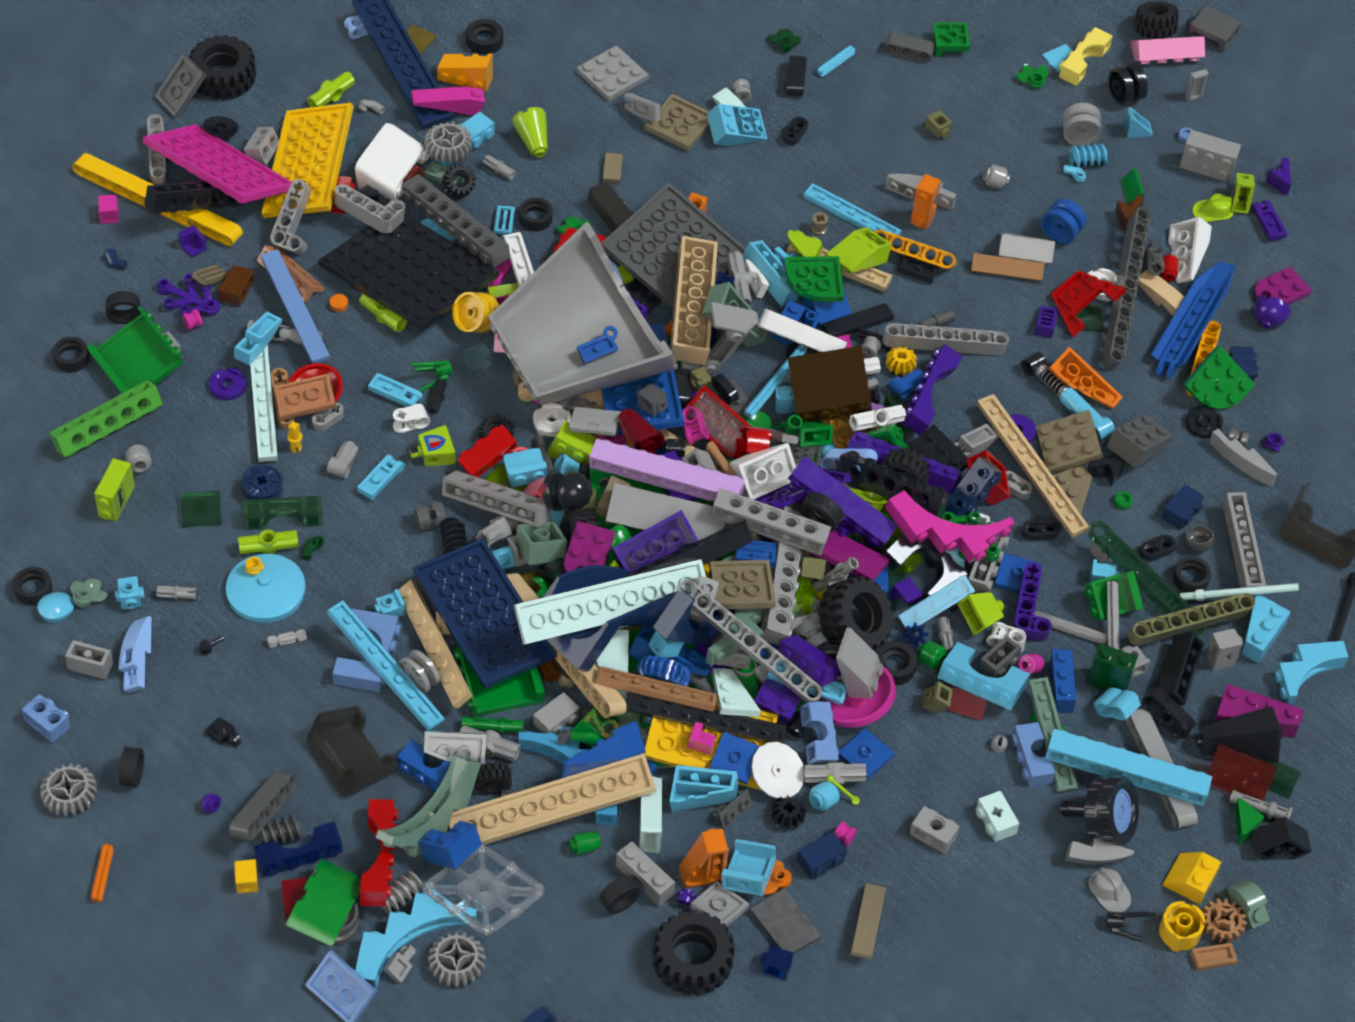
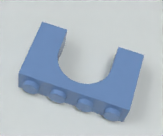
M351 609L390 656L391 653H395L397 647L395 639L401 633L398 616ZM337 657L332 673L333 685L381 693L383 685L386 686V682L367 660L356 661Z

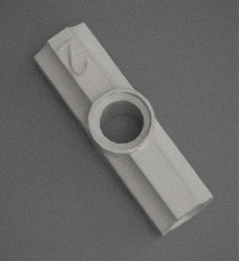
M735 251L726 256L729 268L727 282L731 283L749 305L752 302L749 290L751 276L745 270L743 255L741 252Z
M502 515L492 519L488 526L479 530L476 539L478 541L483 538L489 546L497 540L513 534L512 531L517 528V525L524 523Z
M465 725L460 730L463 733L487 734L485 757H493L495 755L515 762L519 756L521 744L503 739L495 731L486 730L482 732Z
M866 764L805 765L804 769L805 783L827 781L828 775H833L834 780L839 784L866 781Z

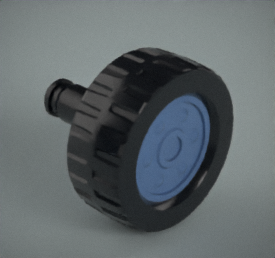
M1100 776L1090 784L1085 801L1064 800L1061 803L1060 811L1064 817H1084L1087 831L1092 840L1095 839L1114 845H1124L1135 834L1139 818V801L1135 786L1128 778Z

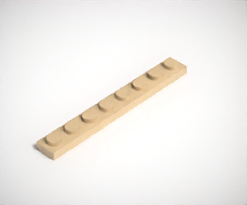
M410 579L399 589L405 603V610L429 659L439 673L440 681L452 705L458 709L472 697V694L416 583Z

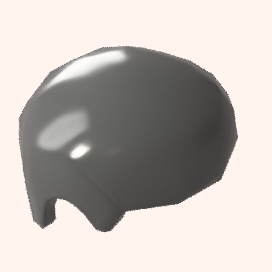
M1194 526L1186 531V544L1193 551H1207L1214 543V532L1205 526Z

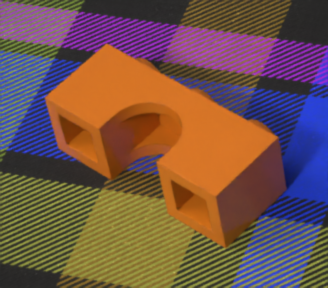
M927 174L923 176L916 187L911 224L927 230L936 214L937 204L934 201L940 192L941 180Z

